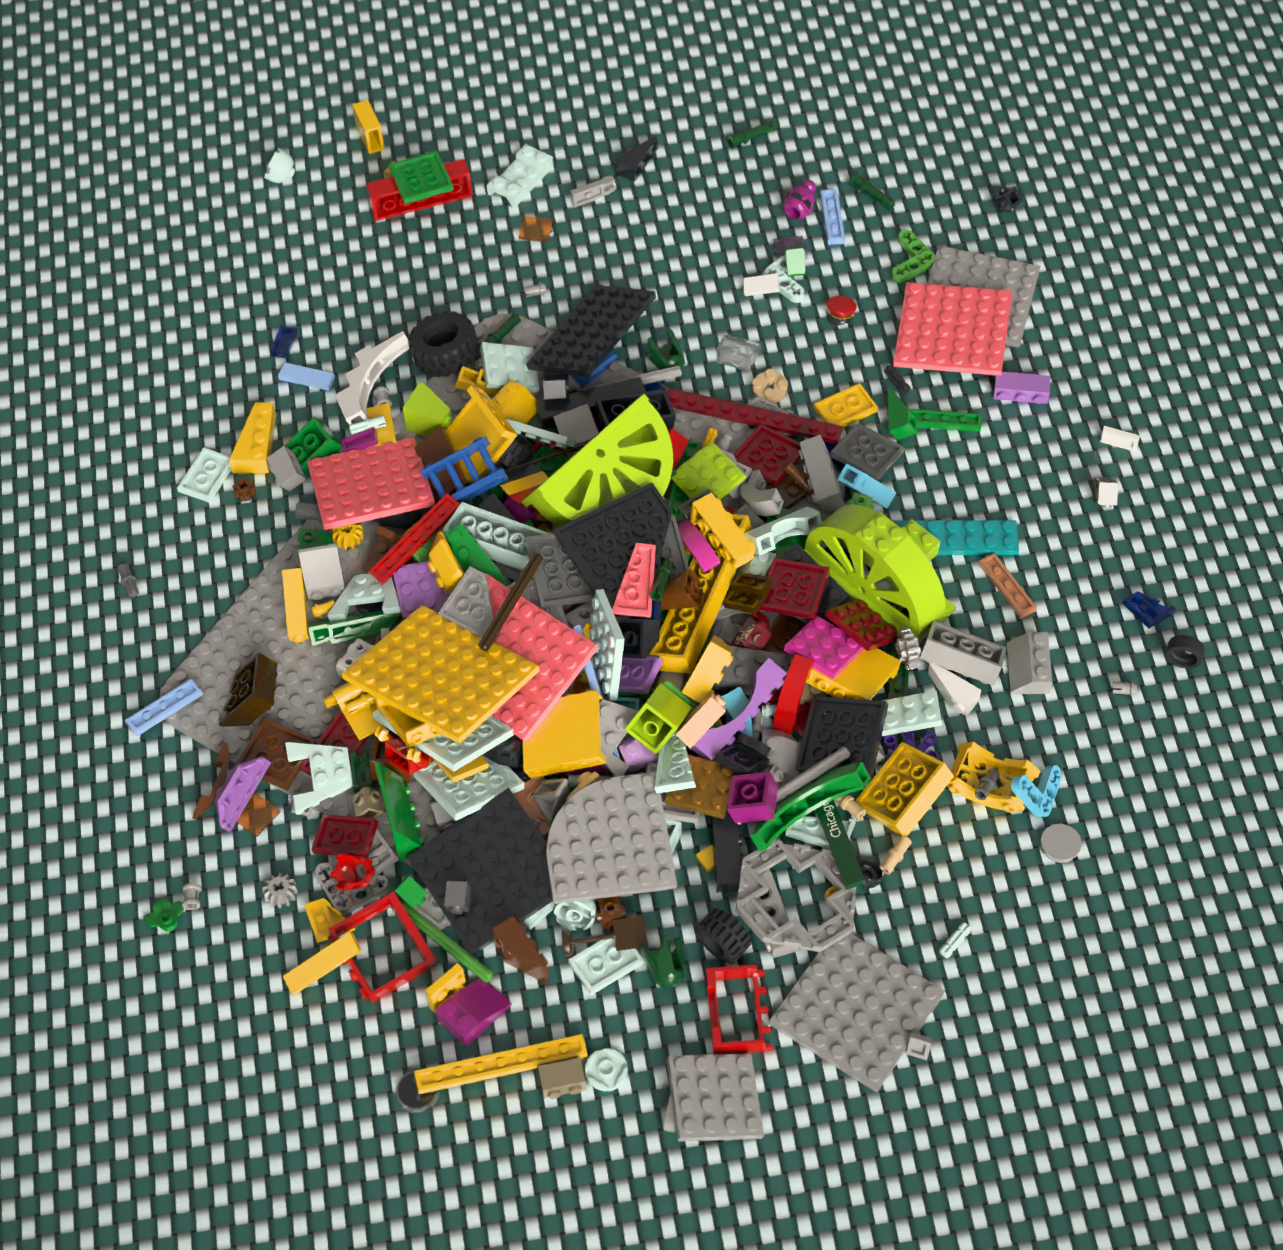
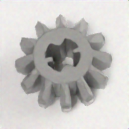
M280 872L278 877L271 875V881L265 880V887L262 888L264 900L269 902L272 907L276 904L280 909L282 904L289 907V901H295V894H298L295 880L291 879L288 874L283 877Z

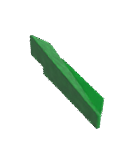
M383 611L347 616L344 620L308 623L312 646L328 640L333 644L381 634V628H389V630L392 628L401 612L384 614Z

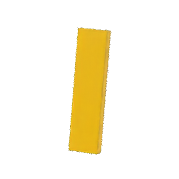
M349 932L285 974L283 978L291 994L296 995L362 950L354 934Z

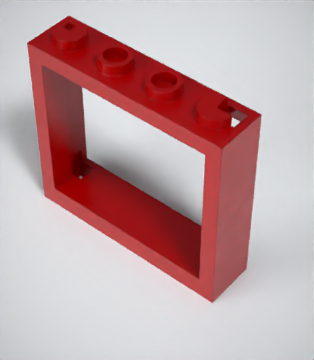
M395 892L386 895L328 928L330 936L327 938L330 944L340 939L339 936L391 907L423 959V963L373 992L352 958L342 963L343 965H348L350 968L348 973L352 981L359 983L361 996L364 1000L368 998L371 1004L436 966L434 955Z

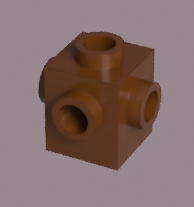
M619 896L598 898L599 910H596L597 923H602L603 930H614L612 920L626 918L625 906H620Z

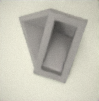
M564 778L542 781L532 796L549 826L569 796L568 780Z

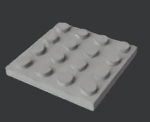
M751 1054L668 1056L667 1066L678 1141L763 1138L764 1131Z

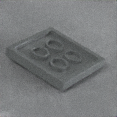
M857 423L831 451L830 457L845 465L847 463L878 481L904 453L905 447Z

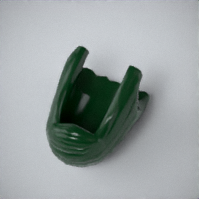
M668 329L666 333L672 343L669 342L663 345L662 348H657L651 337L647 339L650 351L645 352V355L659 370L674 366H680L682 370L685 364L684 355L679 341L671 329Z
M668 935L662 936V944L659 948L649 949L644 945L640 946L651 978L658 986L666 989L677 986L685 977L681 938L677 937L674 939L675 949L671 952Z

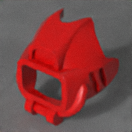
M342 853L336 856L338 863L330 873V876L338 881V884L333 886L334 888L346 891L367 886L371 881L372 875L376 872L372 867V859ZM362 863L366 877L359 881L356 867Z

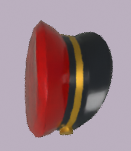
M843 295L829 298L826 302L828 308L827 320L835 326L848 323L855 315L854 312L857 309V304L853 299Z

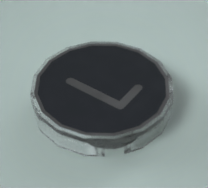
M412 1070L399 1079L396 1085V1096L398 1102L405 1110L421 1113L436 1103L439 1097V1090L419 1094L414 1071L417 1070Z

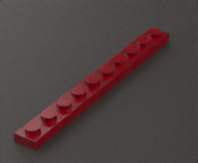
M668 388L667 390L672 408L756 427L763 424L775 431L806 438L821 435L824 442L838 444L843 430L841 425Z

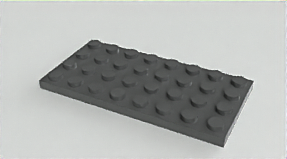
M675 515L671 516L658 565L659 568L663 558H667L666 563L668 558L673 560L674 564L671 569L672 575L670 579L684 570H689ZM553 533L525 537L524 542L528 558L530 559L533 553H538L543 558L533 575L540 609L589 602L595 598Z

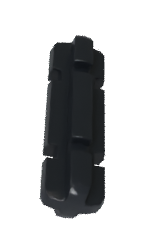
M892 365L886 366L884 373L889 376V379L902 394H907L911 389L909 384L906 383Z

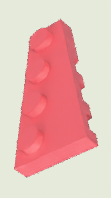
M636 543L612 608L614 614L651 617L652 599L650 594L653 589L656 545Z

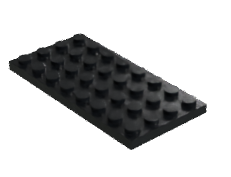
M601 284L595 285L526 363L527 369L589 378L656 298L655 291L604 286Z

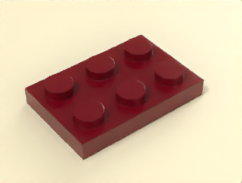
M323 814L311 851L314 854L337 856L338 854L346 853L368 858L379 821L376 818Z

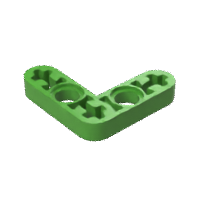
M910 230L899 232V245L912 257L892 270V280L896 283H903L931 268L935 255ZM919 247L921 250L914 251L912 248ZM916 265L918 268L911 269L909 268V266Z

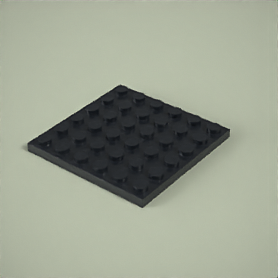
M510 788L492 798L480 810L467 815L407 856L472 956L494 942L493 927L513 916L517 922H523L553 901L547 867V842ZM447 881L468 882L471 886L469 912L452 914L444 906Z

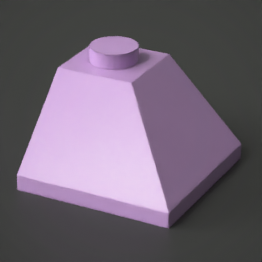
M630 734L625 735L618 745L626 764L629 765L630 773L648 766L649 762H658L659 752L657 754L653 753Z

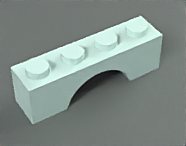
M805 507L744 534L748 540L753 542L755 546L754 553L762 555L776 549L775 544L784 538L795 535H809L812 530L822 523L820 512L810 507Z

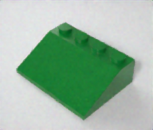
M375 763L378 782L399 862L408 860L407 856L425 844L423 836H418L417 830H421L418 818H413L412 813H416L414 803L408 800V796H411L409 785H404L403 778L380 763Z

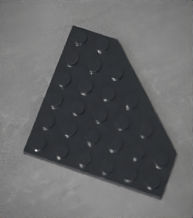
M650 483L554 529L553 534L593 595L595 596L596 590L603 589L612 609L636 543L656 545L654 584L672 511L654 484ZM614 614L617 623L631 617L629 615Z

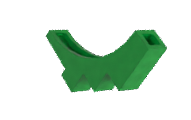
M863 762L830 769L820 775L814 783L806 784L789 795L788 798L778 802L775 807L774 820L760 821L750 834L759 852L766 850L783 831L806 814L836 798L864 789L871 777Z

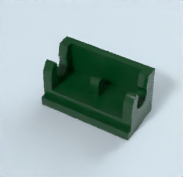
M356 752L350 753L354 794L364 787L375 789L374 781H370L369 754L364 752V757L358 758Z

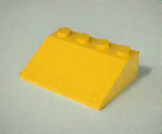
M902 742L855 802L882 825L900 836L907 837L954 775L944 762Z

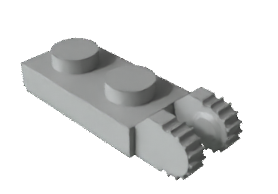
M603 177L602 180L571 190L572 205L577 207L613 193L615 191V185H612L615 182L614 177Z

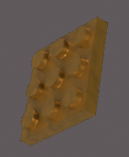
M688 755L696 787L667 792L665 804L724 819L728 807L732 776L739 774L715 761Z

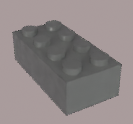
M729 646L733 649L731 656L734 658L728 667L724 665L721 671L724 674L719 684L714 683L711 689L731 692L740 687L744 694L751 695L752 676L765 661L770 658L787 673L789 670V655ZM783 684L778 690L774 688L771 692L781 693Z

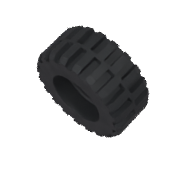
M448 311L436 312L432 316L424 317L423 321L420 320L416 327H413L408 339V345L418 369L427 375H434L435 377H448L450 374H458L462 366L468 368V365L474 362V358L477 357L479 352V342L471 320L465 315L454 311L451 313ZM449 342L448 344H445L443 346H438L442 343Z

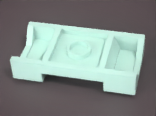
M525 144L516 153V160L501 176L496 175L487 184L488 195L491 196L496 192L506 197L512 207L516 208L553 167V157Z

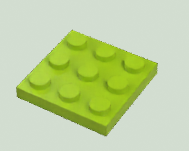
M711 440L675 470L677 474L671 478L689 499L709 488L721 500L743 482L746 476Z

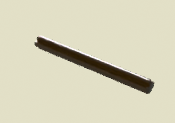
M532 554L478 644L479 649L487 652L541 564L543 558L540 554Z

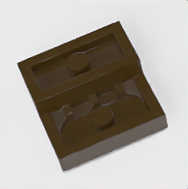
M741 572L731 583L733 590L723 601L724 608L756 614L770 591L773 579Z

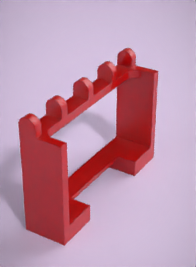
M757 965L706 968L713 1055L773 1050V1045L765 1044L763 1034L771 1032V1027L762 1026L761 1014L769 1013V1008L766 1006L760 1007L759 995L766 994L767 989L766 987H758L757 977L765 976V971L757 970ZM752 978L759 1040L722 1042L716 980Z

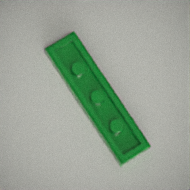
M909 409L917 419L918 428L981 432L982 414Z

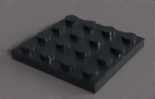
M813 696L795 770L803 773L840 748L845 747L848 749L850 757L831 769L862 761L872 779L889 704L886 701Z

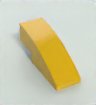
M462 366L455 384V388L467 391L470 385L483 389L487 395L491 394L493 396L501 390L486 388L483 369L477 372Z

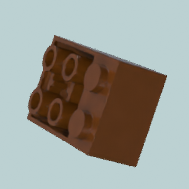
M513 916L493 927L492 933L495 948L505 963L545 984L548 983L547 974H549V971L546 967L548 962L542 953L539 954L537 952V945L533 938H528L525 934L526 929L521 921L517 922Z

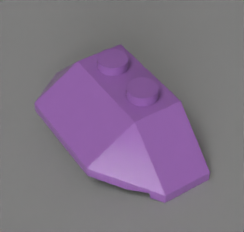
M258 757L235 765L227 773L226 781L217 790L214 800L220 827L231 832L271 764L270 761L264 757Z

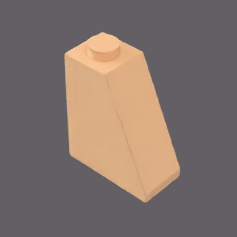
M712 692L682 721L677 728L676 735L691 748L726 711V701L719 694L716 696Z

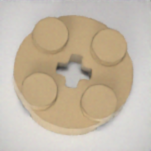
M768 369L753 379V395L755 398L760 396L773 403L780 402L787 395L788 382L782 374L777 373L774 369Z

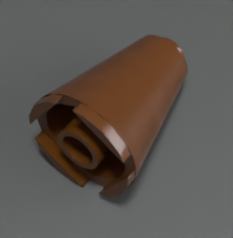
M692 569L684 570L667 581L662 600L657 601V596L656 601L652 600V608L654 610L696 608L703 605L704 592L703 588L699 589L697 583H700L697 574Z

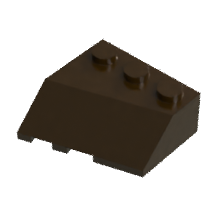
M257 653L235 673L229 691L232 696L224 706L226 715L220 719L219 726H249L264 712L273 707L275 703L274 693L276 690L275 683L278 675V663L261 653Z

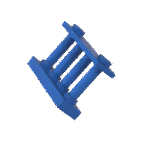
M486 436L475 439L469 446L435 464L426 465L420 471L424 479L430 477L441 499L446 492L436 473L446 469L457 489L456 493L452 494L451 497L460 504L509 480L504 469H497L486 449L491 444ZM478 451L490 471L489 475L485 478H480L469 457ZM463 460L473 479V484L468 487L463 486L453 467V464Z

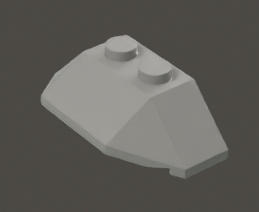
M762 729L761 742L769 746L771 750L767 756L770 759L769 765L763 768L761 772L765 769L770 771L773 764H776L783 773L786 782L800 775L801 772L795 769L801 743L783 731Z

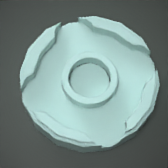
M610 1048L593 1052L585 1065L586 1078L589 1084L601 1091H612L620 1087L625 1082L628 1074L624 1056L617 1050Z

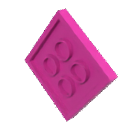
M816 615L815 619H812L785 645L784 651L792 656L799 654L814 659L813 668L834 679L864 648L843 630Z

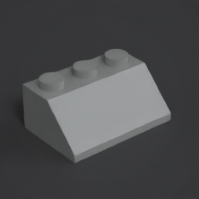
M1028 632L1007 642L1010 694H1050L1052 672L1048 632Z

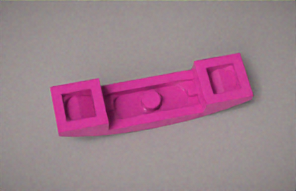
M684 520L677 524L682 543L693 555L695 562L703 572L720 564V560L709 543L690 521Z

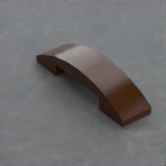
M223 742L214 766L221 768L212 792L209 797L201 794L192 819L196 820L213 805L217 790L224 784L229 766L228 744Z

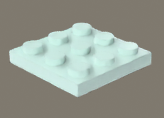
M481 343L480 350L486 388L502 389L511 379L525 386L529 392L538 393L540 387L537 371L528 370L526 365L534 355L533 347Z

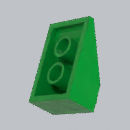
M313 417L284 445L295 453L303 473L309 471L308 460L331 456L332 454H337L342 449V445L326 424L316 417Z

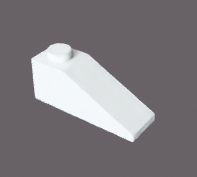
M929 663L928 675L949 706L955 712L968 716L980 700L981 690L943 667Z

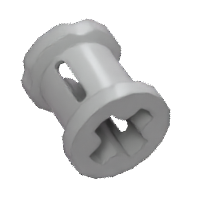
M378 387L373 391L374 397L377 400L376 406L389 403L392 406V402L388 397V388Z
M194 883L184 885L183 908L187 910L199 909L201 906L199 901L201 886Z

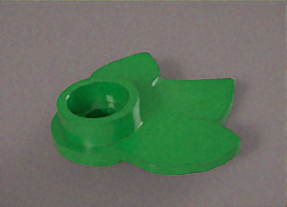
M303 529L298 535L300 542L299 550L325 546L333 541L332 536L322 530ZM309 535L311 538L307 539L304 536Z
M158 899L153 904V912L144 915L143 919L150 927L159 926L160 929L166 932L172 931L177 927L178 917L183 913L182 902L176 901L171 904L167 899Z

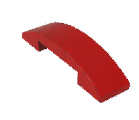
M795 654L779 696L773 729L792 735L797 720L796 713L806 680L810 677L814 659Z

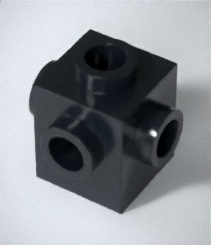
M1003 186L992 197L999 212H1010L1023 201L1016 186L1007 188Z

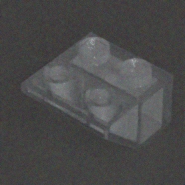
M729 334L724 335L717 347V363L750 372L762 344Z

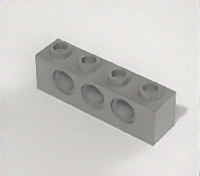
M771 871L761 873L758 876L769 887L768 892L764 894L768 898H757L755 900L766 913L774 914L771 918L781 927L789 922ZM764 942L766 951L771 952L772 958L797 952V948Z

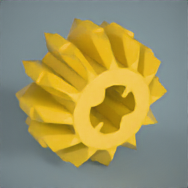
M359 523L332 529L333 542L337 544L338 548L344 547L345 550L348 547L354 550V545L360 546L361 540L364 538L363 527Z

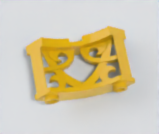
M974 741L960 744L957 749L959 753L951 769L954 777L947 785L949 790L954 794H959L990 808L1005 810L1010 813L1023 811L1025 808L1024 803L1017 796L1013 797L1015 793L1011 788V780L1014 776L1025 775L1033 782L1034 778H1038L1040 770L1028 759L1014 760L1005 758L1004 761L994 758L995 754L983 749ZM965 758H968V766L963 764ZM980 766H982V767H984V768H986V769H985V770H980ZM991 768L998 770L1000 773L999 780L1004 786L991 791L986 800L977 799L975 797V792L979 787L977 776H986ZM960 770H963L967 773L962 774L960 779L958 778V774Z

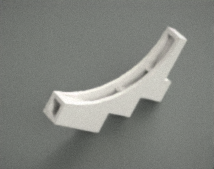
M403 331L374 348L369 345L355 353L360 366L345 374L350 386L335 394L349 425L366 421V418L368 419L367 402L374 383L392 361L410 349L408 345L409 340Z

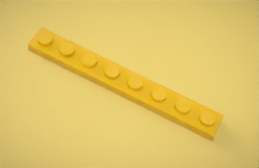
M583 1034L421 1069L414 1071L418 1093L422 1094L531 1070L546 1064L575 1058L587 1057V1050Z

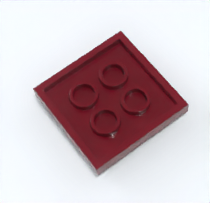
M760 424L733 455L737 462L752 468L753 471L760 470L766 481L777 485L787 474L783 471V468L790 461L795 465L801 458L799 454L801 446L799 442Z
M773 558L768 577L773 579L772 586L759 610L815 619L830 568Z
M856 599L828 609L825 614L827 618L867 651L898 639L896 627L882 619L881 614L870 609L863 600Z

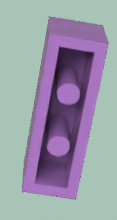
M1002 372L1001 376H995L993 399L1048 404L1051 376Z

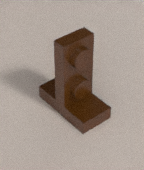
M378 525L375 532L379 535V538L362 567L364 571L368 572L401 539L394 532Z

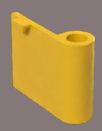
M350 682L331 691L359 741L375 733L378 726L385 727L373 719V712L378 710L376 703L370 705V708H364L350 716L345 704L360 698V695L363 693L364 695L367 694L366 691Z

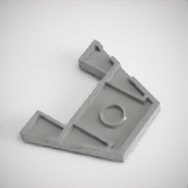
M602 700L599 707L601 750L606 756V764L604 766L610 770L613 777H619L624 775L629 765L613 755V752L627 734L625 728L638 713V710Z

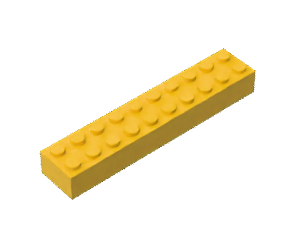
M731 514L735 524L740 526L744 533L753 530L748 515ZM707 535L704 538L717 555L720 564L703 572L693 557L689 569H692L700 580V583L697 584L699 589L703 588L704 602L703 605L696 608L669 610L660 630V639L649 654V656L660 657L663 660L659 671L692 673L737 568L733 569L720 555L719 547L714 548L710 544Z

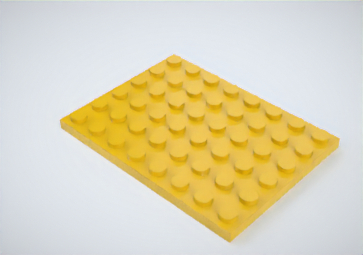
M421 605L342 673V677L344 680L375 697L377 696L378 699L419 722L427 723L428 727L460 744L540 670L539 665L495 642L492 643L487 652L479 649L478 644L482 637H478L471 633L470 630L463 629L456 625V623L450 622L441 615H438L434 610Z

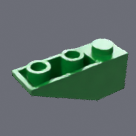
M890 387L887 388V415L889 418L887 427L889 433L897 440L916 434V417Z

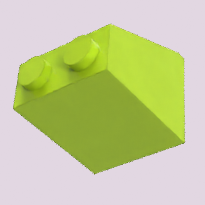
M420 381L403 406L406 430L427 437L439 426H443L447 430L452 423L450 408Z
M660 683L625 728V731L653 753L657 754L680 726L692 707Z

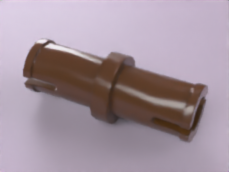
M790 461L783 468V471L794 480L793 483L795 485L798 484L808 496L811 495L814 489H810L805 477L806 474L802 473Z

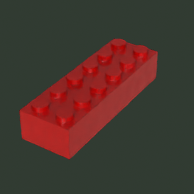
M461 159L443 164L452 182V191L404 204L393 177L366 183L369 205L374 220L379 221L472 197L470 172L465 160Z

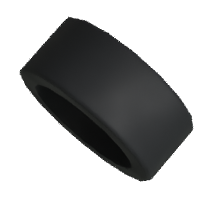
M1177 635L1168 641L1166 658L1177 667L1185 669L1196 668L1203 661L1205 646L1201 641L1192 636ZM1178 650L1188 651V652H1191L1192 654L1183 653V652H1180V651H1178Z

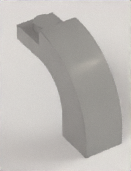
M760 470L752 471L748 483L741 484L740 493L745 503L758 516L780 514L784 501L777 488L765 490L767 483Z

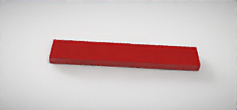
M446 493L368 571L369 574L380 584L384 585L453 516L460 503Z

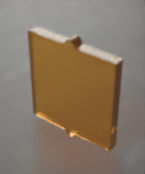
M524 216L522 225H520L519 239L548 242L550 233H552L553 219Z
M255 793L248 801L236 823L241 825L243 830H248L258 837L279 815L280 810L270 804L269 800H265Z

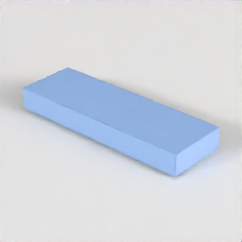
M285 362L278 375L279 380L328 391L335 379L334 373Z

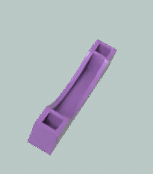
M768 658L752 676L751 695L742 713L726 725L708 729L690 749L703 759L714 760L715 755L721 752L725 745L729 747L736 739L733 735L737 730L740 733L748 725L746 720L750 716L754 718L761 710L758 706L762 702L766 704L773 696L770 692L774 688L778 690L785 681L783 677L787 673Z

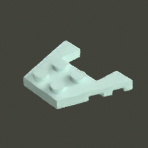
M369 573L354 575L328 613L329 621L346 619L349 606L384 601L382 606L384 614L401 612L393 577L382 585Z
M286 743L289 762L309 758L314 791L293 795L297 815L303 813V810L311 806L319 805L320 801L328 797L332 798L353 787L347 747Z

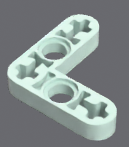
M783 255L765 269V275L778 273L779 292L790 301L799 303L804 299V289L792 278L788 277L787 268L781 266L782 263H786L785 256ZM787 282L789 285L783 287L780 283Z

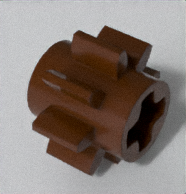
M247 478L238 480L236 485H233L234 497H239L241 502L251 500L252 496L256 495L254 482L249 483Z

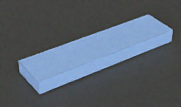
M837 189L820 190L828 245L845 244Z
M191 678L127 718L125 722L137 737L199 698L203 693Z

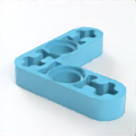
M1056 765L1046 766L1038 788L1027 776H1014L1011 780L1012 791L1036 817H1047L1051 812L1061 781V770Z

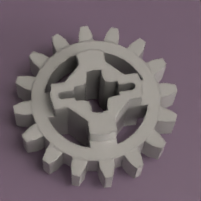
M908 627L899 628L897 630V643H895L898 659L902 661L907 670L915 669L918 667L919 654H921L917 636L913 635V632L911 633V629Z

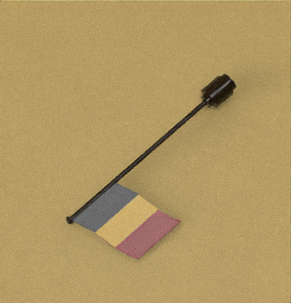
M589 441L576 445L574 448L570 447L505 469L504 471L509 480L498 486L502 488L512 501L522 506L524 505L522 501L548 479L547 475L533 464L581 448Z

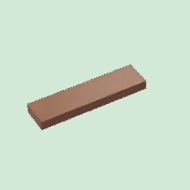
M995 553L979 560L978 565L1020 619L1037 610L1036 605Z

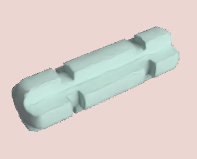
M961 923L958 930H955L946 941L947 943L940 948L939 953L945 958H949L953 953L952 951H955L964 940V937L970 933L971 927L966 923Z

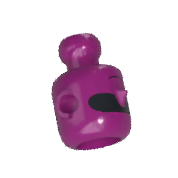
M806 179L802 181L800 186L792 188L791 191L789 190L785 194L783 210L790 218L801 220L809 216L813 210L812 206L815 202L813 193L816 190V184L812 180Z

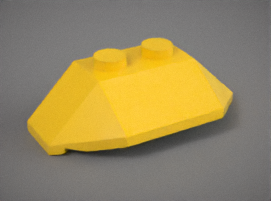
M439 531L430 550L427 566L430 573L435 574L438 588H442L445 594L451 595L465 573L442 531Z

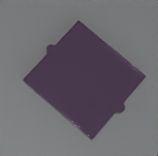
M803 236L773 239V252L776 253L777 260L784 255V248L799 246L805 250V260L807 259V246L804 244Z

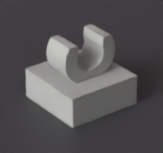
M911 1033L906 1054L927 1060L933 1038L919 1035V1033Z

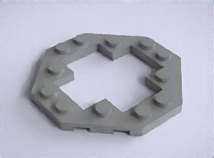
M774 840L766 850L760 852L756 850L744 857L741 863L736 912L762 942L822 952L852 933L854 928L856 887L848 890L845 889L831 850L811 849V846L795 843L792 846L782 844L783 841ZM784 859L798 873L815 864L838 890L826 898L825 901L836 916L810 932L796 918L779 927L755 900L767 893L769 889L758 875Z

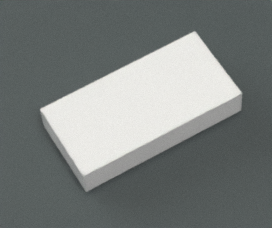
M778 273L744 278L745 296L779 292Z
M1104 426L1100 442L1136 452L1140 435Z

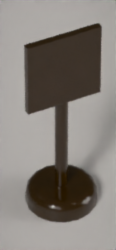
M644 916L612 920L614 933L573 939L570 929H562V944L565 957L570 958L574 955L575 944L615 938L617 951L640 948L641 945L648 947Z

